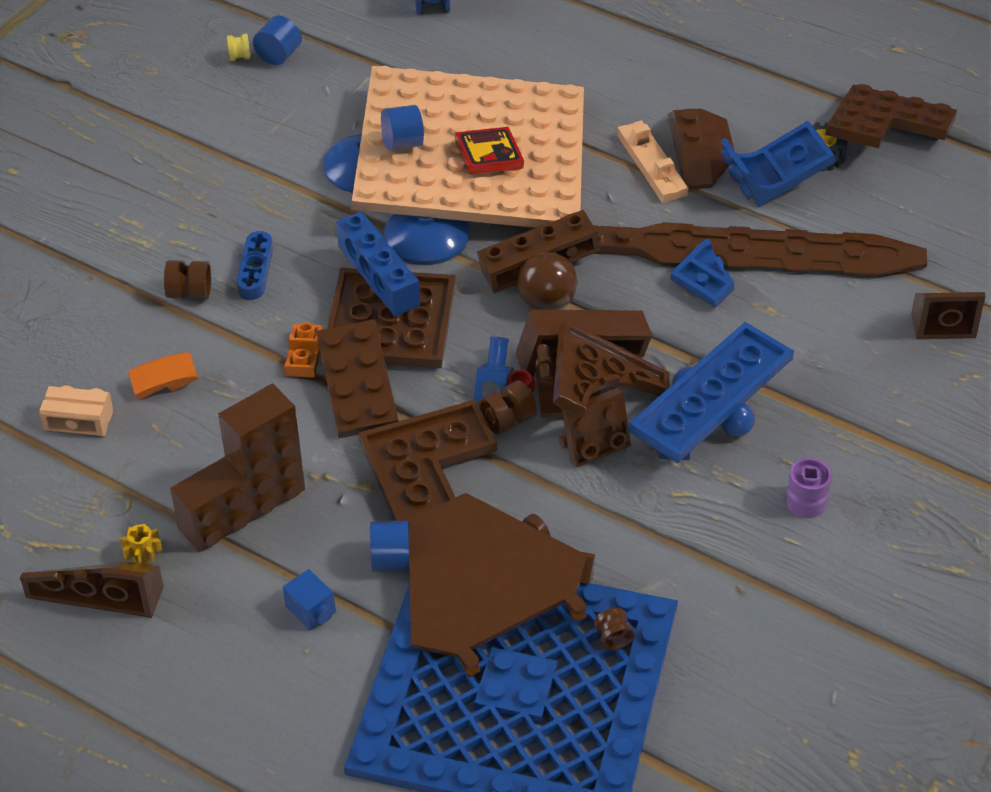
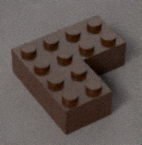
M273 383L218 413L225 457L170 487L178 529L198 552L217 544L222 538L244 528L251 521L271 512L275 507L297 497L305 490L295 405Z

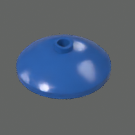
M362 134L346 137L334 144L327 151L323 161L324 173L327 179L337 188L353 193Z
M393 214L385 225L384 238L403 261L417 265H434L451 260L464 250L469 240V226L467 221Z

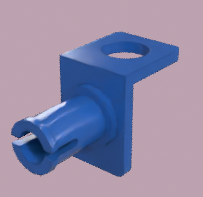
M490 337L488 363H484L477 368L473 399H476L477 403H479L481 398L485 397L482 392V386L485 382H495L499 387L500 393L501 389L507 385V377L514 370L513 367L505 365L508 338Z

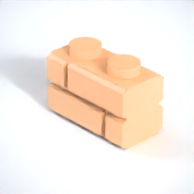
M68 385L61 387L49 386L45 400H43L40 408V418L43 429L46 431L105 436L108 422H110L113 414L110 392H105L98 388L91 390L75 389Z

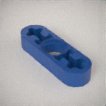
M256 231L246 238L237 285L239 295L247 300L257 299L265 291L273 253L272 237L267 232ZM261 244L260 251H256L258 245ZM254 262L262 263L258 268L248 267L249 264ZM250 279H254L255 283H253L252 286H250Z

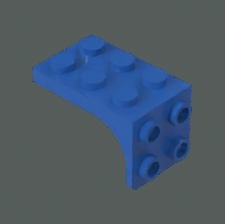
M806 121L761 149L748 154L736 153L726 138L721 140L724 150L720 151L726 164L728 166L731 165L728 168L731 177L736 183L738 181L742 183L740 188L747 200L752 198L758 207L837 162L832 151L809 121Z

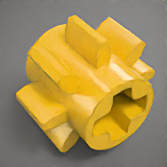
M144 523L129 527L127 537H120L126 560L132 558L133 561L139 564L155 561L156 552L162 551L158 529L151 530Z

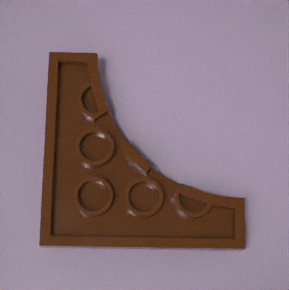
M564 320L559 327L553 404L559 406L562 410L581 417L587 409L590 396L594 392L608 387L634 388L658 397L669 388L670 372L567 320Z

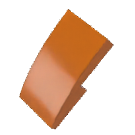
M311 323L293 324L289 337V352L284 365L285 376L315 378L320 356L316 331L323 330V325H313Z
M189 352L158 358L128 371L134 394L140 400L165 387H168L173 392L199 379L192 355Z

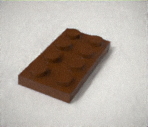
M375 319L316 331L339 439L359 435L360 432L398 422Z

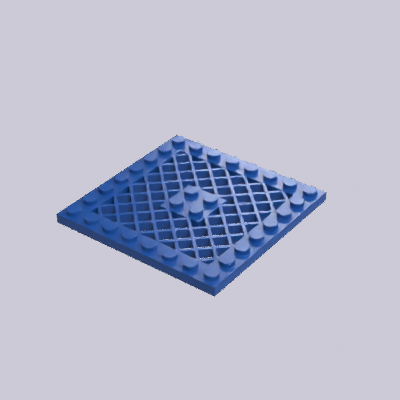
M580 582L577 595L586 604V609L584 610L586 618L575 622L572 617L568 616L569 612L564 603L473 649L472 651L480 661L478 664L480 672L469 677L458 657L446 655L434 661L430 656L432 652L411 647L409 583L344 766L345 775L419 792H632L677 612L678 600ZM607 609H623L628 617L627 624L633 628L635 638L622 649L607 650L603 647L595 651L590 643L601 638L602 634L597 632L594 620L601 612ZM556 614L561 622L549 627L545 619ZM589 621L594 629L582 634L577 626ZM536 624L541 632L529 638L524 630ZM569 631L574 639L562 644L557 636ZM516 634L521 642L508 647L504 639ZM549 641L554 649L541 654L536 646ZM496 644L498 648L491 647L489 657H487L483 650ZM632 645L628 658L623 649ZM582 648L587 656L574 661L569 653ZM614 654L620 663L608 668L602 660ZM422 658L426 666L418 669L420 660ZM561 658L566 666L557 670V659ZM594 664L600 673L587 678L582 670ZM455 665L459 673L446 678L441 670ZM625 672L621 685L615 677ZM483 673V676H482V679H481V682H480V685H479V684L477 683V681L475 680L474 677H476V676H478V675H480V674ZM434 675L438 683L425 689L420 681ZM574 675L579 683L567 689L562 680ZM467 682L471 690L458 696L453 688ZM607 682L612 691L600 696L595 687ZM411 686H413L417 693L408 697ZM552 686H554L559 694L549 698ZM445 692L450 700L436 706L432 698ZM586 692L592 701L580 707L574 698ZM474 701V710L476 711L470 714L465 705ZM617 701L615 712L613 713L608 705ZM424 702L429 711L415 717L410 709ZM566 703L571 712L559 717L553 709ZM458 710L462 718L448 724L444 716ZM600 710L605 719L593 725L587 715ZM403 713L408 721L399 725ZM544 714H546L551 722L538 728L535 723L542 724ZM501 716L509 717V719L504 721ZM491 717L496 725L483 732L477 723ZM436 720L441 729L427 735L422 727ZM579 720L584 730L572 735L566 726ZM524 724L530 733L517 739L511 730ZM469 727L475 736L461 743L456 734ZM610 729L606 743L600 733ZM415 731L419 740L405 746L401 737ZM558 731L564 740L550 746L545 737ZM503 734L508 744L495 750L490 741ZM448 738L454 747L439 753L434 745ZM592 738L598 748L585 754L579 744ZM537 742L543 751L529 757L524 748ZM482 745L487 755L474 761L468 752ZM425 749H427V751L429 752V754L420 753V752L423 751V750H425ZM571 749L577 758L564 765L558 755ZM516 753L522 762L508 768L502 759ZM460 756L464 762L453 759ZM602 758L598 772L592 763ZM550 760L555 770L542 776L537 766ZM495 764L497 769L489 768L488 766ZM584 767L590 777L577 784L571 774ZM528 771L532 777L521 774ZM563 779L566 784L558 783L556 781Z

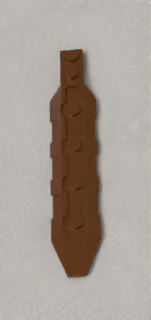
M667 222L641 228L593 225L597 231L600 251L596 254L640 256L664 265H679L707 238L712 243L714 253L717 257H720L724 266L735 269L755 267L784 269L789 272L827 271L842 272L844 275L882 276L927 267L926 248L877 234L843 232L842 234L812 233L807 230L786 229L785 231L757 230L740 226H729L728 228L694 226L693 224Z

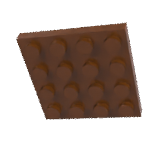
M340 268L327 329L375 319L385 364L442 368L456 277L455 275L412 272L419 280L420 306L394 317L357 269Z

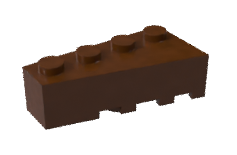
M530 309L516 355L521 370H526L531 376H534L536 360L538 359L537 347L541 344H546L550 348V357L553 358L556 365L559 327L564 320L640 358L644 357L652 334L643 311Z

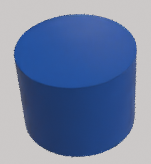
M280 15L273 16L253 37V47L256 53L264 61L273 65L283 64L302 42V36L298 27L290 19Z
M417 105L385 108L382 110L381 131L388 151L421 147L423 145L424 126L421 112Z
M408 521L370 522L372 571L409 570Z

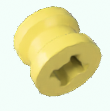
M242 34L240 37L227 35L230 62L236 61L237 58L250 60L248 34Z

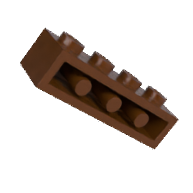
M580 210L479 250L477 254L481 270L493 293L517 284L521 266L533 255L543 252H555L572 263L599 252L600 247L596 229L585 211Z

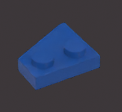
M707 238L670 272L672 281L715 308L734 291V281L730 274L724 270L723 262L719 256H716L712 249V243Z

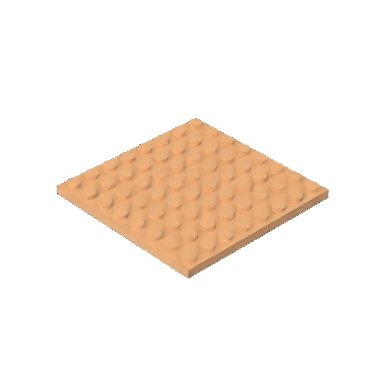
M372 66L351 210L533 228L580 211L584 87L571 84L559 85L548 82H529L520 79H499L491 76L479 77L468 74H449L440 71L429 72L416 69L390 68L388 66ZM417 105L421 112L424 126L423 145L421 147L388 151L381 131L382 110L385 108ZM509 127L524 159V168L470 175L455 142V132Z

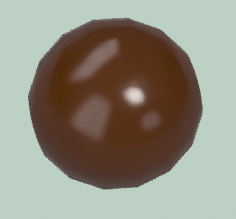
M543 252L533 255L521 266L517 284L521 298L531 308L536 310H559L569 304L574 298L578 280L574 266L567 258L555 252Z

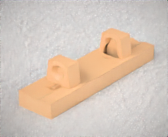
M641 120L630 125L617 127L618 138L662 203L688 196L687 185L676 171L671 158H667L652 136L651 129L647 124H644Z

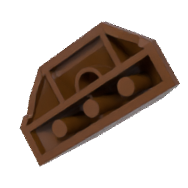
M701 108L673 110L668 113V119L681 177L688 189L712 188L717 179L729 167L720 151L724 150L721 140L726 138L734 149L727 119Z

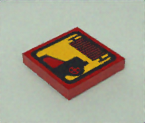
M509 127L455 132V142L470 175L524 168V159Z

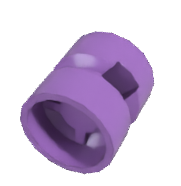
M809 457L797 460L791 466L786 504L790 511L797 516L812 518L821 515L826 510L832 472L825 462Z

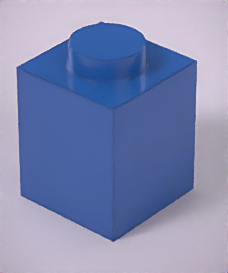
M310 569L283 586L285 607L309 630L327 622L336 613L334 592Z

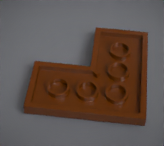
M853 84L827 124L825 135L875 148L881 146L891 127L945 140L955 121L957 110L944 103L932 104L924 102L919 97L907 98L899 96L894 91H879L872 89L871 86L866 84Z
M476 399L359 433L360 444L394 521H408L455 498L442 467L497 451V441Z

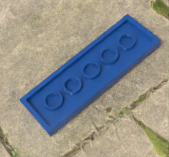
M744 322L629 422V432L679 463L792 361L794 350Z

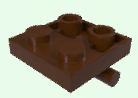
M615 388L589 398L587 409L581 417L562 410L566 434L559 437V442L562 448L568 447L570 461L575 467L631 446L624 394L620 389Z

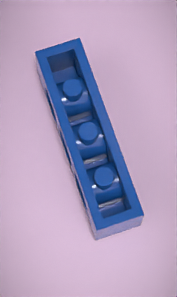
M360 211L336 221L338 247L393 316L396 317L419 307V280L364 213Z

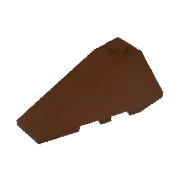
M120 562L22 573L20 577L25 597L29 599L152 618L164 587L160 567L149 563Z

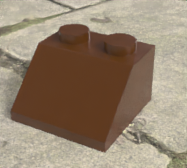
M985 292L915 293L911 315L916 339L976 338L986 297Z

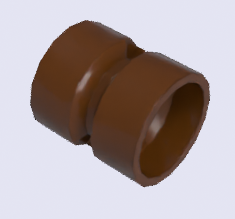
M168 260L164 270L166 297L183 299L186 294H189L192 299H208L211 292L210 262L192 261L190 265H187L185 261Z
M519 380L503 387L501 393L495 391L479 400V407L491 431L497 435L514 427L515 422L522 423L537 414L536 402L531 391Z

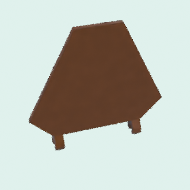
M468 493L461 494L408 520L412 648L458 657L464 671L471 677L480 672V667L478 666L479 659L472 650L563 603L575 622L587 617L584 611L586 604L577 595L587 562V555Z

